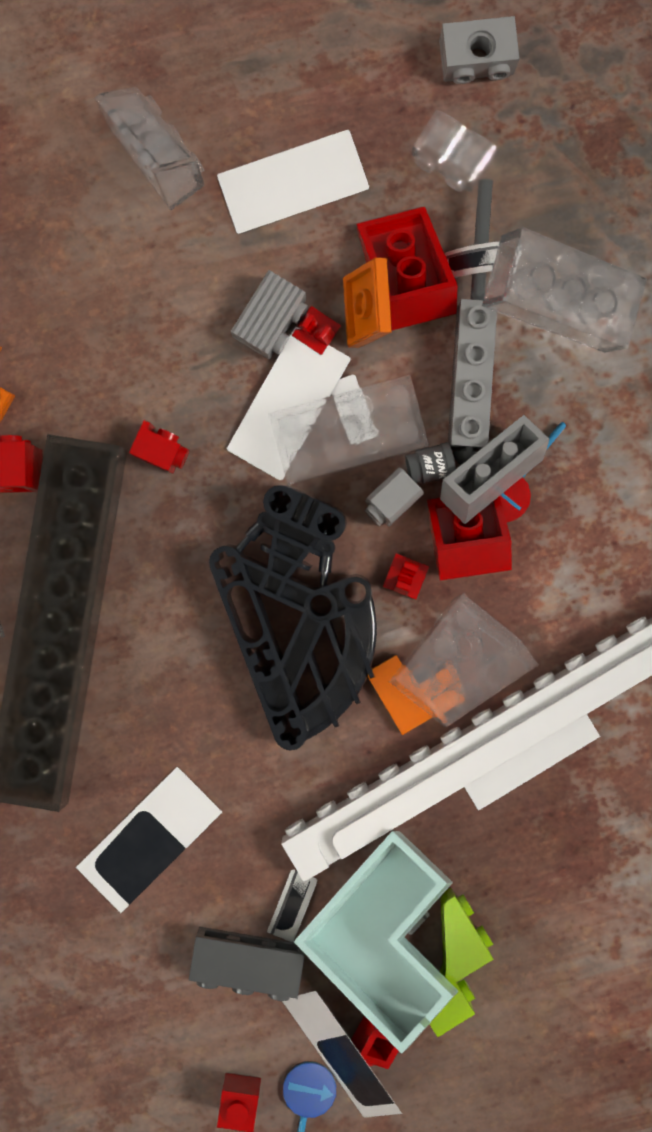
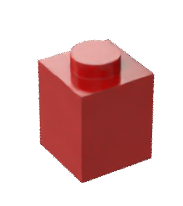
M231 1073L225 1074L217 1128L254 1132L261 1078Z

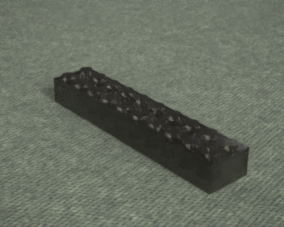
M47 434L0 711L1 803L56 812L61 811L69 803L127 457V450L121 446Z

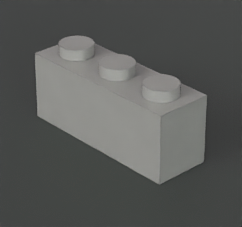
M523 415L443 479L440 500L466 524L544 460L550 439Z

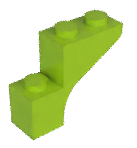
M452 888L446 890L440 898L443 961L439 972L458 990V993L430 1023L437 1037L475 1015L471 1001L476 998L463 978L494 960L489 950V947L494 944L482 925L478 928L475 927L469 917L474 914L472 907L464 894L457 897Z

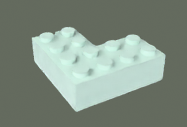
M392 831L295 939L294 943L402 1054L458 993V990L405 938L408 932L453 882L400 831Z

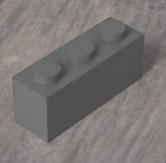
M199 927L195 939L189 981L197 982L196 984L199 987L206 989H215L218 986L229 987L235 993L242 995H252L254 992L265 993L271 999L277 1001H288L290 998L298 999L305 953L294 942Z

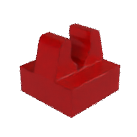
M311 306L297 326L300 329H295L292 336L322 355L340 330L341 325Z
M395 553L382 587L416 600L429 566Z

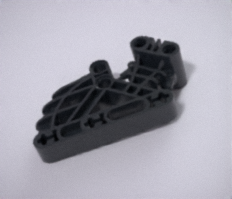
M278 485L270 488L264 495L263 504L266 512L259 514L257 521L245 533L246 537L237 546L229 544L215 549L210 555L209 566L274 739L281 748L291 751L300 748L307 739L322 732L331 724L335 728L339 727L338 718L350 707L352 702L355 701L356 705L361 703L358 694L367 676L369 675L370 679L375 677L372 661L376 647L377 622L372 588L367 578L362 575L353 574L327 583L328 573H331L333 553L336 549V545L332 540L339 538L347 525L344 512L296 488ZM282 491L283 496H290L291 502L286 505V512H283V507L277 508L275 505V501L279 500L278 493ZM325 513H331V518L337 516L340 523L335 526V532L333 533L328 532L329 528L323 530L321 527V523L325 520ZM263 532L273 536L271 546L262 543L260 547L261 550L270 554L268 565L243 553L245 547L251 541L255 542ZM223 552H226L228 557L234 556L236 558V562L231 565L234 576L241 572L244 578H239L228 585L226 584L225 579L230 578L232 575L227 566L221 567L219 563L224 558ZM309 553L320 557L318 571L321 572L319 587H314L291 576L298 567L307 571L311 569L313 565L303 561ZM352 582L361 583L366 589L364 598L360 601L350 600L345 594V588L348 584ZM234 586H243L250 593L263 628L262 637L254 639L246 635L231 596ZM259 592L303 612L284 656ZM317 595L328 597L332 605L330 611L323 614L314 611L311 605L312 598ZM344 615L345 645L342 650L331 620ZM324 626H326L339 661L333 676L327 684H325L313 652ZM265 641L269 643V645H265L263 648L265 658L267 660L273 659L275 662L270 669L271 671H268L265 666H258L262 659L260 649L258 648L254 652L251 650V648L258 647ZM309 662L320 692L301 705L296 687ZM290 712L288 719L291 727L299 728L297 737L294 738L291 733H284L287 726L285 714Z

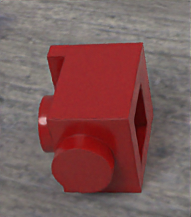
M143 420L129 454L171 474H174L176 467L182 469L190 450L177 443L179 436L162 428H159L158 432L154 433L156 427L150 422Z
M364 1016L351 1041L368 1066L376 1065L389 1069L399 1051Z

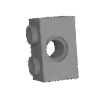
M515 16L442 24L439 43L444 82L453 81L456 84H466L475 78L489 77L491 80H502L515 73L519 62ZM482 49L486 52L487 56L477 57L471 50Z

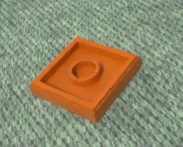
M374 258L343 278L348 348H360L392 333L387 258Z

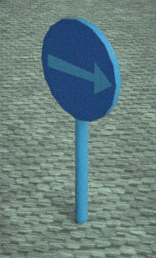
M303 1062L294 1066L287 1074L283 1083V1097L287 1106L300 1116L297 1132H305L307 1118H315L324 1114L333 1105L336 1097V1082L332 1073L324 1065L317 1062Z

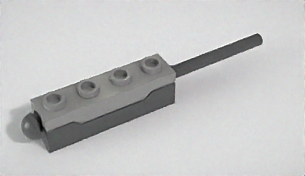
M480 179L478 181L474 245L489 243L493 180ZM487 272L472 274L471 298L460 300L456 314L448 443L451 450H455L453 455L456 462L460 465L487 445L489 441L498 301H485Z

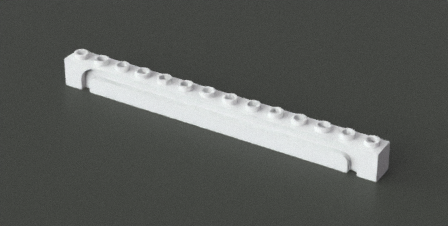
M644 616L626 626L628 632L616 638L615 635H611L595 645L597 650L585 657L583 653L574 656L564 663L566 669L556 675L553 672H548L540 676L533 682L535 687L524 694L521 690L510 694L502 700L504 705L492 712L489 708L478 713L471 719L473 724L465 729L460 730L459 727L451 729L440 737L442 742L430 749L426 745L417 749L409 755L411 761L401 767H398L397 764L387 767L378 774L380 779L367 786L366 782H363L347 792L349 797L342 802L336 804L333 800L320 807L316 811L318 816L305 823L303 819H300L285 829L286 835L282 837L281 845L303 882L329 868V865L338 859H344L652 676V618L647 620Z

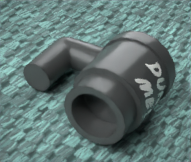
M448 442L415 450V453L405 455L408 475L416 483L422 482L425 484L442 480L456 470L453 453Z

